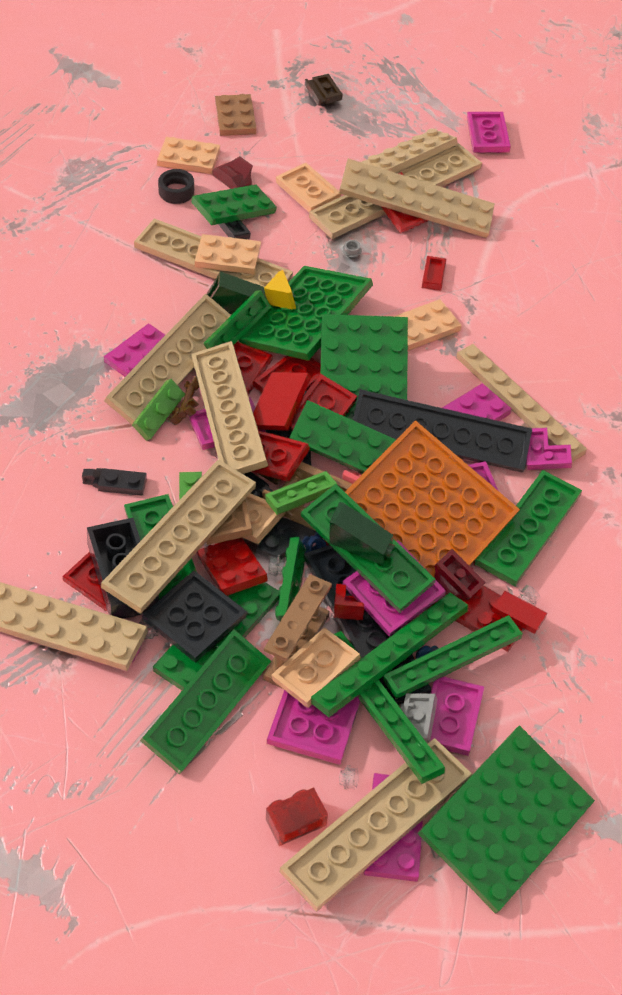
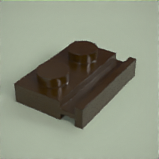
M329 74L312 77V80L305 79V86L318 106L323 102L328 104L342 100L343 94Z

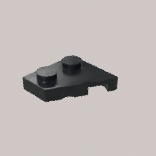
M282 517L261 540L256 548V553L278 562L286 557V548L289 547L290 538L300 537L301 541H303L304 537L313 536L316 531Z

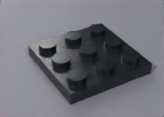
M195 570L142 614L144 622L195 663L247 617L245 609Z

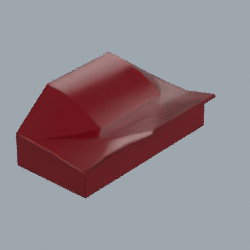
M241 156L212 170L213 176L230 189L252 185L251 171L253 165Z
M453 549L434 566V578L446 590L444 596L452 593L459 599L469 600L486 583Z

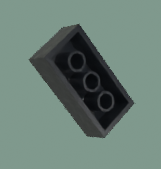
M134 518L87 527V545L100 588L102 581L141 541ZM101 588L108 614L122 619L142 615L159 600L158 594L140 614Z

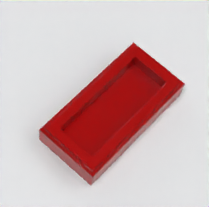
M427 256L421 288L441 291L446 258Z
M507 591L503 592L492 611L503 618L509 615L516 625L533 634H536L547 616V612Z

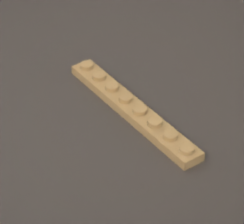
M474 344L457 352L456 358L505 402L530 428L547 427L549 446L571 444L572 462L586 454V447Z

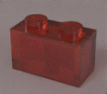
M313 787L309 790H299L292 797L285 800L279 799L272 802L266 807L265 820L278 846H281L327 826L328 813Z

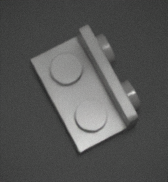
M406 694L405 701L401 704L400 708L423 739L429 743L438 699L435 694Z

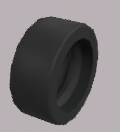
M171 169L162 173L158 178L159 195L164 201L172 204H181L189 201L194 196V178L189 172L182 169ZM171 184L185 185L181 189H171L167 186Z

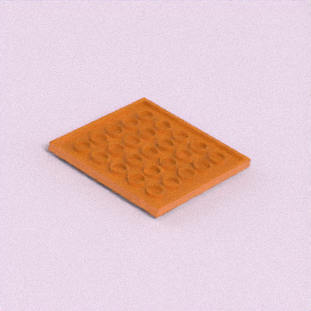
M416 420L345 491L373 520L393 534V539L395 541L399 540L433 577L435 575V564L451 549L470 566L520 510Z

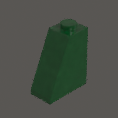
M220 271L208 290L207 295L229 314H233L255 291L261 290L264 296L265 291L263 286Z
M339 502L330 520V544L383 565L386 558L390 559L395 550L393 534L348 505Z

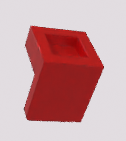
M336 584L334 618L363 620L364 603L358 602L353 596H345L346 585Z

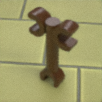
M197 376L193 378L191 383L186 381L184 385L187 390L181 408H174L171 412L173 416L168 419L173 425L179 424L187 415L192 416L196 413L194 408L199 403L193 396L200 387Z

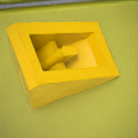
M281 270L264 287L267 301L272 306L296 309L291 288L284 271Z

